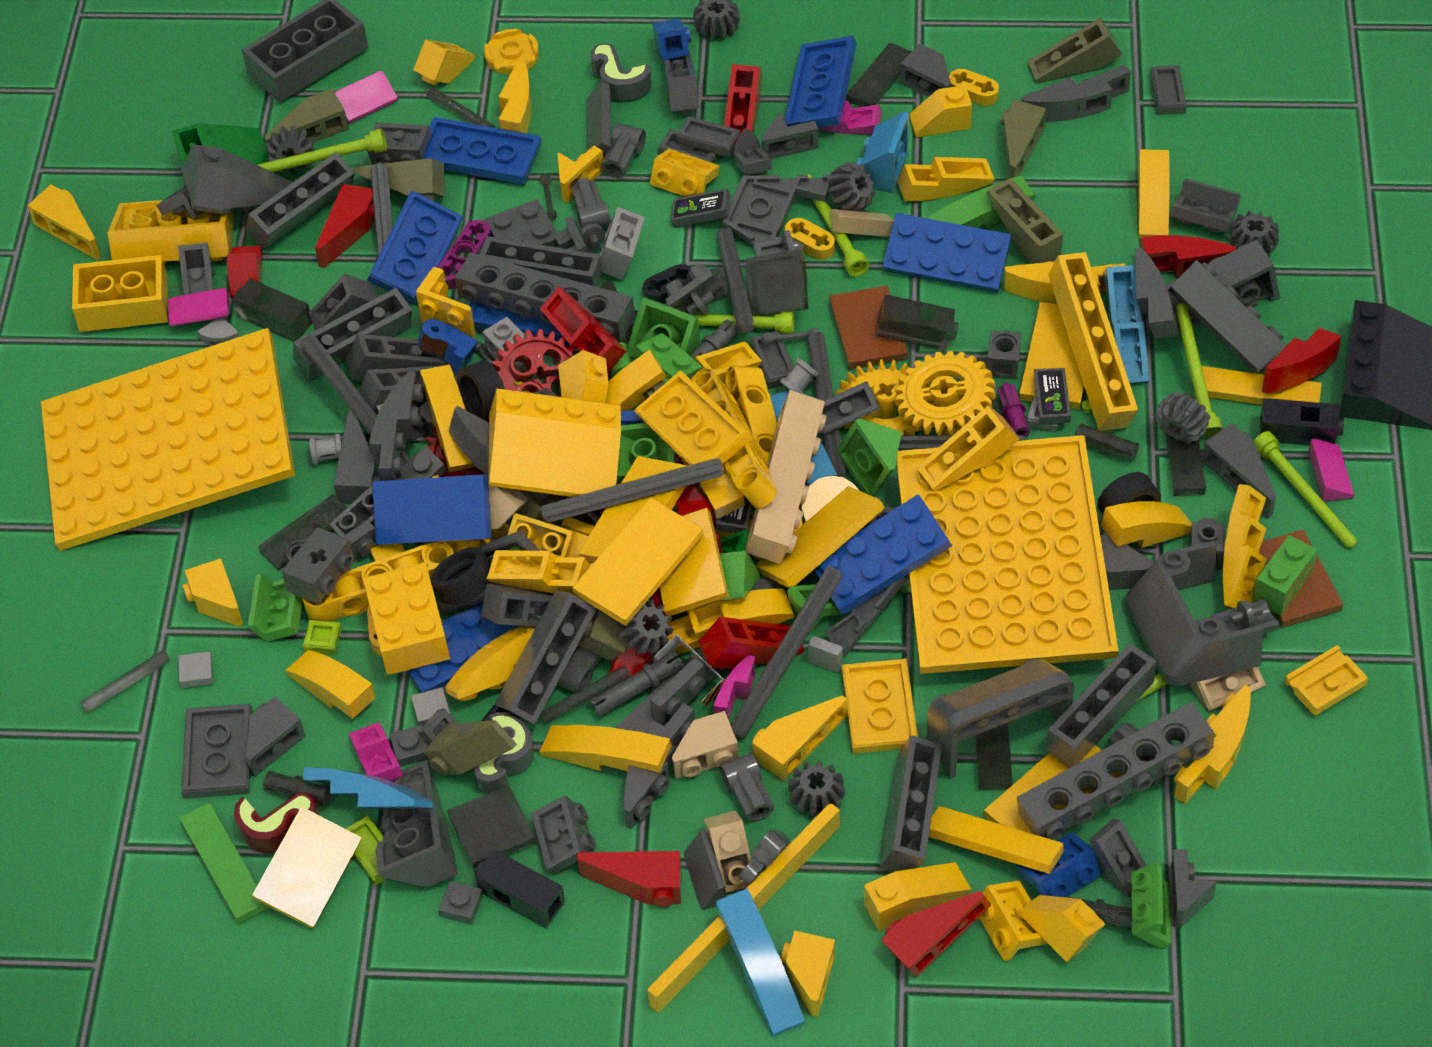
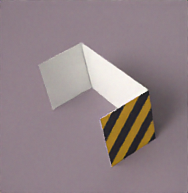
M676 634L655 655L657 661L682 643L721 681L701 701L704 707L707 708L715 700L725 681Z

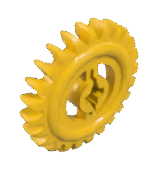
M948 351L945 356L941 352H936L934 358L930 355L924 356V362L917 360L914 362L915 368L909 367L905 370L906 376L898 379L899 386L895 388V392L898 394L895 398V404L898 407L899 416L904 417L906 425L912 423L915 432H918L923 425L926 436H929L933 427H935L938 437L941 436L942 430L945 427L950 436H953L954 426L958 425L962 428L966 421L973 419L975 414L977 415L986 406L989 405L992 408L991 400L996 398L994 391L996 384L992 379V372L986 369L984 362H977L975 356L966 358L964 352H959L957 356H954L953 351ZM950 376L960 378L962 381L956 382V380ZM932 381L930 387L925 388L927 384ZM933 401L934 406L930 405L928 402Z
M881 359L878 369L875 370L869 361L866 373L860 366H857L856 377L848 372L847 382L841 380L840 389L836 391V395L861 383L868 382L880 409L861 419L901 431V436H915L912 423L906 425L904 417H894L898 413V407L895 404V398L898 394L895 392V388L899 386L898 379L906 376L907 363H904L898 371L895 360L892 361L890 368L886 369ZM855 421L844 425V427L850 429ZM922 425V427L920 428V430H919L918 432H921V431L924 430V429H923V425Z

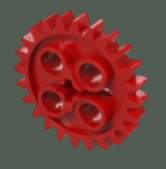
M542 329L538 330L535 337H533L530 330H526L524 340L518 334H515L512 338L513 344L506 340L502 345L505 351L498 350L495 354L500 361L494 360L491 365L501 377L505 390L520 392L527 390L534 393L547 388L552 391L551 385L556 384L560 386L559 376L551 375L559 372L558 365L573 356L572 351L575 347L570 345L566 348L564 346V337L558 342L555 341L553 331L545 338ZM543 356L554 358L556 366H547L543 361ZM514 362L524 363L527 367V372H518L514 367ZM535 374H537L538 378L547 377L542 384L539 379L532 380ZM514 381H525V383H523L522 385L515 386L513 384Z

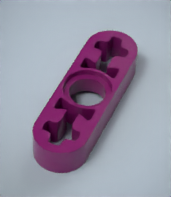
M470 221L437 268L444 270L445 275H447L445 279L448 290L457 288L455 276L466 258L457 257V254L461 251H470L480 255L486 237H492L490 225L486 221Z

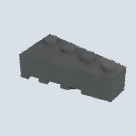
M1258 240L1241 245L1235 251L1215 258L1208 263L1217 273L1215 278L1223 286L1227 283L1233 287L1239 294L1237 299L1245 307L1248 304L1256 307L1257 301L1268 298L1270 302L1280 299L1274 264ZM1176 280L1166 284L1167 289H1169ZM1169 292L1175 309L1176 305L1180 302ZM1189 311L1192 327L1201 325L1202 323Z

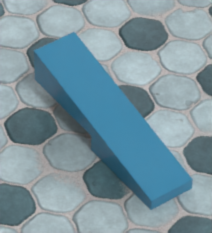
M1135 265L1106 267L1103 273L1110 326L1129 383H1148L1149 372L1145 329L1141 311L1136 300Z

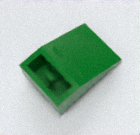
M198 123L172 131L182 167L193 144L221 148L256 165L269 162V153L266 150V145L259 128Z

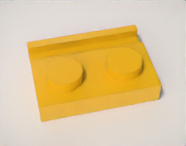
M1336 645L1286 675L1284 683L1287 686H1291L1298 699L1316 716L1366 686L1368 677L1347 655L1344 656L1340 652V647Z

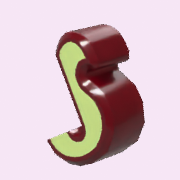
M298 792L263 818L258 815L244 797H241L235 804L234 817L240 836L246 844L256 851L272 853L278 850L301 807L319 816L320 813L316 800L312 795Z

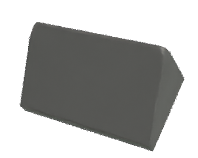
M867 381L823 400L825 403L822 414L827 415L822 433L824 435L880 409Z
M703 830L699 832L686 848L684 858L700 908L706 910L716 907V901L726 897V890L708 832Z

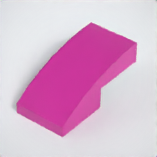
M845 101L840 124L820 127V129L843 134H872L875 126L881 122L882 110L879 104L852 108L849 101Z
M748 655L726 678L714 704V714L725 711L728 720H730L735 699L746 700L748 698L756 675L755 656Z
M380 722L349 733L350 740L365 774L381 777L389 781L403 776L400 764L390 747L389 740Z

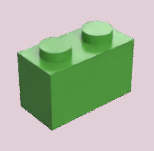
M1288 535L1257 577L1253 601L1266 599L1269 609L1281 616L1313 573L1318 549Z

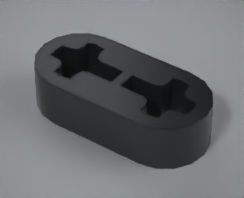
M678 264L647 278L642 287L643 297L662 304L667 303L665 300L668 298L666 285L678 279L684 286L691 282L693 279L688 273L691 267L686 264Z

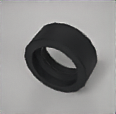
M482 360L460 368L457 373V385L465 409L485 421L489 420V412L496 389H505L497 370L491 363Z
M1132 472L1117 478L1102 491L1098 498L1097 508L1103 515L1105 507L1138 501L1161 502V494L1147 474Z
M478 547L459 550L447 557L435 568L431 576V584L446 604L457 605L467 602L486 589V584L491 583L487 580L491 562L484 551Z

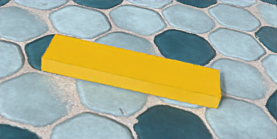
M1202 366L1209 398L1262 405L1263 398L1317 403L1320 401L1322 383L1306 381L1285 390L1266 394L1262 392L1265 376L1263 374Z
M938 806L931 817L930 838L1044 873H1051L1064 852V844L942 806Z

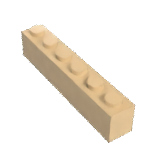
M789 390L780 410L767 461L770 476L777 493L769 505L764 508H755L744 550L748 554L781 564L786 553L792 554L797 540V536L793 535V530L798 529L803 516V511L798 510L799 505L805 503L809 487L805 486V481L810 480L815 467V463L810 461L811 456H816L821 439L816 437L817 432H822L827 415L822 414L825 401Z

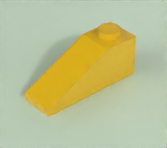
M50 184L27 205L35 226L95 260L101 257L95 237L70 192Z
M582 350L558 365L562 398L605 403L609 386L606 358Z
M988 405L916 468L930 487L937 491L996 460L1020 438L1003 416Z
M841 695L777 719L766 729L759 730L752 741L753 756L756 762L784 782L794 772L795 768L797 769L847 717V698Z
M952 862L895 871L864 885V906L877 930L881 932L886 930L896 920H902L906 915L960 898L971 893L972 889L957 863Z

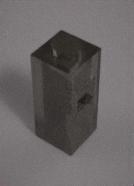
M251 278L243 287L237 290L233 298L238 318L263 329L269 328L270 332L293 342L300 339L313 323L308 303Z
M885 294L877 314L876 336L946 351L950 339L955 340L959 324L954 322L955 309Z

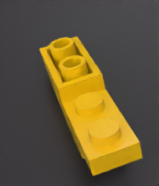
M1048 261L1005 267L1004 290L1027 299L1057 304L1048 276L1054 262ZM1125 263L1091 267L1100 294H1106L1103 273L1106 267L1126 266Z
M514 513L508 535L522 531L540 551H551L556 557H580L578 553L589 536L518 513Z
M785 589L751 590L745 598L718 600L687 610L689 615L667 623L668 626L674 629L673 633L668 636V639L670 641L677 634L692 649L700 647L698 641L719 617L779 624L795 616ZM680 643L673 651L680 655L690 650Z
M519 626L482 647L453 675L445 686L446 693L458 700L465 701L477 697L478 692L482 690L504 687L514 669V665L519 660L535 629L529 626Z
M1244 685L1237 694L1232 692L1225 700L1222 711L1218 715L1212 714L1206 722L1214 731V748L1205 757L1197 760L1194 758L1189 767L1184 765L1174 778L1176 783L1174 797L1182 803L1186 804L1204 783L1217 789L1235 763L1245 736L1250 710L1251 688L1247 685Z

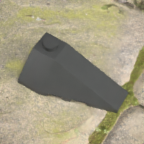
M193 144L182 167L192 209L197 211L222 214L229 213L231 208L240 207L242 211L251 210L252 206L262 205L291 184L290 180L224 149L213 146Z
M428 760L403 770V776L396 778L394 783L408 787L433 801V808L391 809L389 818H385L382 827L385 831L383 840L378 842L376 847L378 872L381 878L424 887L431 886L458 874L455 853L433 773Z

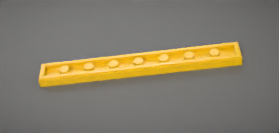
M828 804L778 855L773 863L766 867L747 887L758 911L840 828V810L833 804ZM720 915L648 988L649 1005L656 1012L659 1013L730 941V935Z

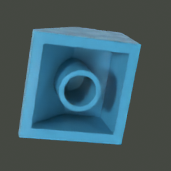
M903 111L876 125L872 136H867L865 140L864 157L858 158L857 165H864L865 172H871L870 180L876 183L872 187L874 190L894 192L897 179L908 155L909 112Z

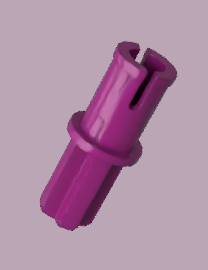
M1008 382L1003 383L998 388V394L1003 407L1001 414L1003 418L1007 419V423L1017 435L1027 437L1030 434V429L1024 415L1026 411L1025 405L1020 402L1015 385L1008 384Z

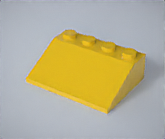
M163 200L119 203L107 232L112 260L162 255L164 264H166L168 261H180L178 246L208 243L212 261H219L225 259L227 254L231 253L234 208H231L229 213L222 214L204 212L193 219L187 209L178 214H174L172 210L162 215L156 205Z
M497 388L489 412L488 486L574 497L616 485L621 437V406Z

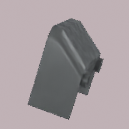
M1215 541L1162 554L1126 595V609L1150 657L1157 661L1156 668L1162 680L1169 685L1182 686L1261 666L1263 628L1261 625L1229 633L1225 624L1218 619L1203 618L1194 621L1178 591L1215 581L1217 547Z
M1038 659L1029 660L1018 668L949 695L942 694L934 698L927 713V740L942 744L940 763L949 779L955 778L957 745L959 741L1046 707L1049 709L1054 720L1057 721L1073 703L1074 684L1067 673L1049 662Z

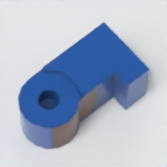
M429 319L422 325L418 346L424 353L436 355L448 362L452 372L457 375L460 368L467 366L473 358L478 340L440 320Z

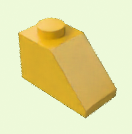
M425 39L413 70L423 75L421 79L429 84L437 85L438 82L449 84L474 61L476 55L456 44Z
M966 85L938 89L910 113L909 118L915 138L971 129L972 103Z
M221 558L184 570L188 583L182 585L188 603L195 601L198 613L237 627L244 625Z
M1039 895L1018 911L1022 918L1066 962L1085 950L1105 925L1090 907L1081 899Z
M794 930L791 943L785 942L781 962L786 964L788 979L811 1016L818 1017L835 959V940Z

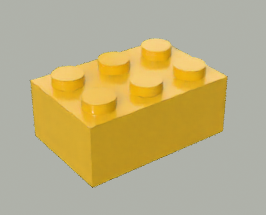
M162 255L73 264L72 311L79 331L85 332L168 322V275Z
M426 562L363 578L387 675L450 660Z

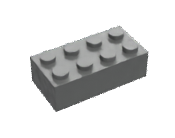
M322 0L242 49L247 74L275 99L282 102L367 49L368 43L364 23L337 0Z

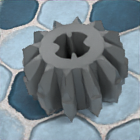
M699 0L698 6L694 8V27L696 32L702 34L703 38L711 36L713 41L716 37H721L725 40L726 35H734L735 30L739 28V9L737 4L731 0Z
M295 125L291 126L290 131H287L283 126L280 127L279 134L273 132L270 136L271 141L267 143L266 150L270 152L268 154L269 162L315 151L312 147L314 145L313 137L306 138L307 131L305 129L299 133L296 132ZM288 148H293L294 151H288ZM311 163L286 169L285 171L288 175L291 173V169H295L300 174L303 166L309 167Z
M855 162L846 163L835 168L831 172V178L827 180L831 186L828 192L833 195L832 203H838L839 210L860 211L872 204V198L876 195L872 189L876 183L870 180L871 172L866 173L864 165H857Z
M1248 211L1246 216L1238 214L1235 221L1229 227V243L1235 246L1236 249L1241 245L1258 240L1270 257L1273 249H1276L1278 245V224L1273 223L1272 216L1263 217L1262 211L1258 215L1253 214L1251 211Z
M1175 391L1173 394H1168L1166 398H1163L1158 405L1159 408L1156 411L1155 420L1160 424L1159 428L1166 431L1168 436L1174 437L1178 442L1183 440L1185 443L1190 444L1192 441H1197L1199 437H1202L1207 430L1206 427L1209 424L1210 415L1205 411L1206 407L1200 405L1197 399L1190 398L1187 393L1182 395Z
M648 599L626 626L617 622L616 625L624 629L619 633L618 638H627L628 640L625 649H631L635 646L637 655H642L646 651L649 654H654L659 651V647L663 648L669 642L668 636L673 633L674 629L667 625L671 621L672 616H664L662 613L665 605H659L655 608L654 600Z
M821 760L817 762L816 766H811L806 761L803 765L804 770L795 768L793 779H790L788 782V791H790V802L792 805H798L800 815L809 810L810 815L814 819L817 812H821L828 804H833L839 809L841 799L845 797L844 778L841 773H835L833 764L824 768Z

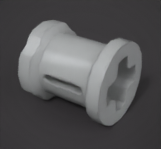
M798 357L795 360L797 363L786 378L782 377L780 382L790 390L803 394L807 384L813 377H818L819 373Z
M335 434V437L316 440L314 437L309 438L313 465H318L319 461L337 458L339 460L342 445L341 434Z

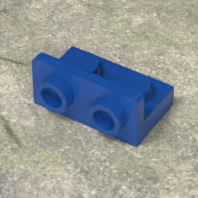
M1071 832L1057 840L1064 844V852L1050 874L1016 864L1019 876L1033 886L1039 895L1067 897L1101 876L1095 850Z

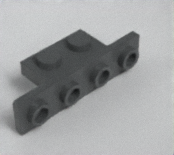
M699 647L695 652L708 664L701 647ZM692 654L683 663L684 668L669 676L616 728L645 733L653 721L665 726L683 703L687 705L716 675ZM711 667V668L714 669L718 674L724 669V668Z

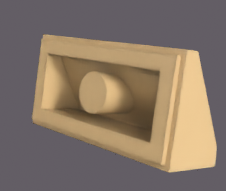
M830 209L833 232L890 237L894 219L887 214Z
M1258 667L1190 683L1192 690L1208 712L1222 706L1232 692L1237 694L1244 685L1250 687L1251 692L1266 686Z

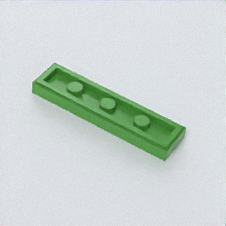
M210 802L179 817L182 826L237 924L269 909L267 905L252 898L257 885Z

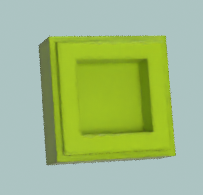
M309 620L302 646L304 652L311 650L321 654L336 655L342 631L341 623Z

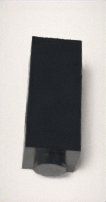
M1263 398L1259 435L1270 431L1278 439L1279 443L1310 446L1311 439L1335 444L1336 437L1343 435L1344 417H1339V404Z
M495 849L487 859L484 858L480 861L475 870L477 887L482 889L484 895L544 928L549 926L565 903L562 885Z

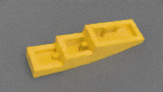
M650 349L608 381L609 386L605 404L620 405L621 411H630L646 400L643 395L645 391L667 377Z
M450 365L420 370L433 426L437 430L441 450H444L449 472L477 467L460 450L449 433L454 409L457 406L465 409Z
M1238 485L1224 547L1223 592L1224 606L1229 609L1236 608L1237 603L1242 600H1247L1249 603L1253 602L1256 579L1264 569L1267 558L1259 553L1267 528L1258 522L1266 497L1250 485Z
M495 550L487 580L526 590L554 594L556 590L573 594L572 587L592 564L585 557H556L551 551Z
M551 725L539 753L540 756L601 771L603 766H608L628 772L630 765L660 773L671 748L670 738L612 727Z

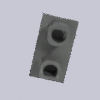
M572 215L564 219L568 228L554 235L560 248L592 253L590 248H598L605 240V232L600 225L587 224L579 231Z
M698 263L690 268L688 272L693 279L691 282L684 286L678 279L666 285L668 298L665 300L670 307L686 313L689 312L691 315L699 309L704 315H707L711 312L707 303L715 299L713 294L724 286L710 269L707 270L701 263Z
M1266 599L1253 603L1242 600L1237 603L1236 608L1211 615V618L1222 621L1229 633L1261 625L1263 637H1266L1268 632L1278 630L1279 626L1278 621L1270 612Z

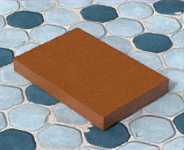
M887 285L829 295L830 306L849 370L856 369L857 366L861 368L867 367L869 361L873 366L878 365L881 359L884 363L908 359V351Z
M1300 530L1262 541L1259 553L1267 558L1265 566L1288 535L1312 546L1305 531ZM1317 555L1313 573L1281 616L1275 613L1282 628L1342 611L1343 603Z

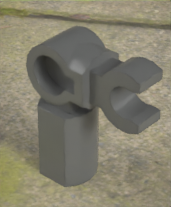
M770 829L751 853L754 857L739 876L749 884L753 882L765 865L769 867L790 844L789 837L780 830L772 831Z

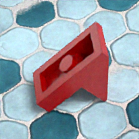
M261 245L232 247L231 254H227L231 299L261 296L263 255Z

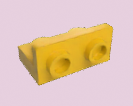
M667 149L654 158L650 184L684 197L705 193L706 184L718 176L720 165Z
M1020 881L988 885L982 893L991 903V906L979 919L1004 961L1011 960L1019 949L1047 944L1018 913L1020 908L1031 901Z

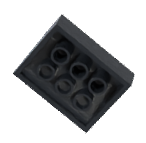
M1355 300L1349 327L1339 417L1432 430V327L1386 304Z

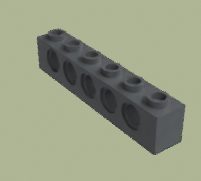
M471 252L455 276L460 298L470 302L474 301L489 305L495 309L514 312L524 317L528 316L543 320L549 324L552 323L540 308L557 287L560 286L597 319L619 342L622 341L635 318L633 296Z
M1189 702L1017 797L1018 813L1032 834L1051 840L1057 839L1067 828L1077 823L1083 824L1089 821L1096 812L1105 807L1111 808L1118 805L1125 796L1134 791L1140 792L1147 789L1154 780L1166 774L1168 776L1176 773L1183 764L1190 760L1205 757L1214 748V731L1194 704ZM1177 740L1182 742V744L1171 745L1169 742ZM1144 756L1152 757L1153 760L1142 761L1140 760V758ZM1115 772L1125 774L1124 776L1119 778L1111 776V774ZM1092 788L1096 790L1095 792L1090 794L1081 792L1083 789ZM1063 804L1067 806L1062 810H1055L1052 808L1054 805Z

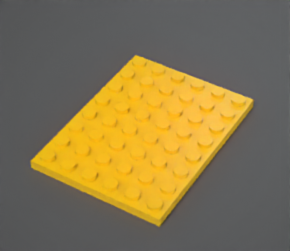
M269 328L41 401L55 545L60 551L295 476L273 336Z
M1084 435L1017 441L996 460L937 491L930 487L916 467L938 448L898 451L896 465L901 505L919 494L952 544V547L909 573L920 674L1022 666L1032 659L1045 660L1049 663L1109 659L1118 656V644Z

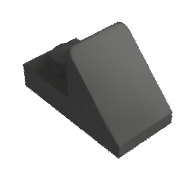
M782 112L777 115L762 136V149L771 159L819 148L818 127L815 121L787 127Z
M198 243L178 246L184 295L215 290L213 281L215 269L209 244Z
M1112 819L1089 840L1098 854L1097 860L1101 875L1120 892L1129 896L1132 893L1131 872L1147 865L1122 821Z
M1173 849L1170 870L1174 927H1182L1213 899L1217 881L1195 880L1194 863H1188L1187 849Z

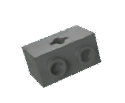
M317 527L281 571L287 592L319 605L326 595L334 590L337 581L344 572L349 571L353 564L354 556L349 539Z

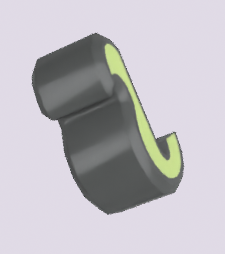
M601 43L591 50L593 75L595 77L600 76L601 81L610 84L611 99L617 101L633 100L644 96L651 89L650 65L629 68L623 72L614 45Z
M497 712L488 716L489 721L496 720L517 745L512 750L474 768L479 791L488 795H495L507 789L509 785L507 775L521 773L530 766L534 759V744L531 731L518 716L505 712Z

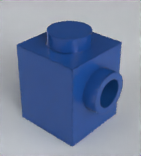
M679 18L652 23L656 50L662 60L689 55L690 31L688 26L684 27Z

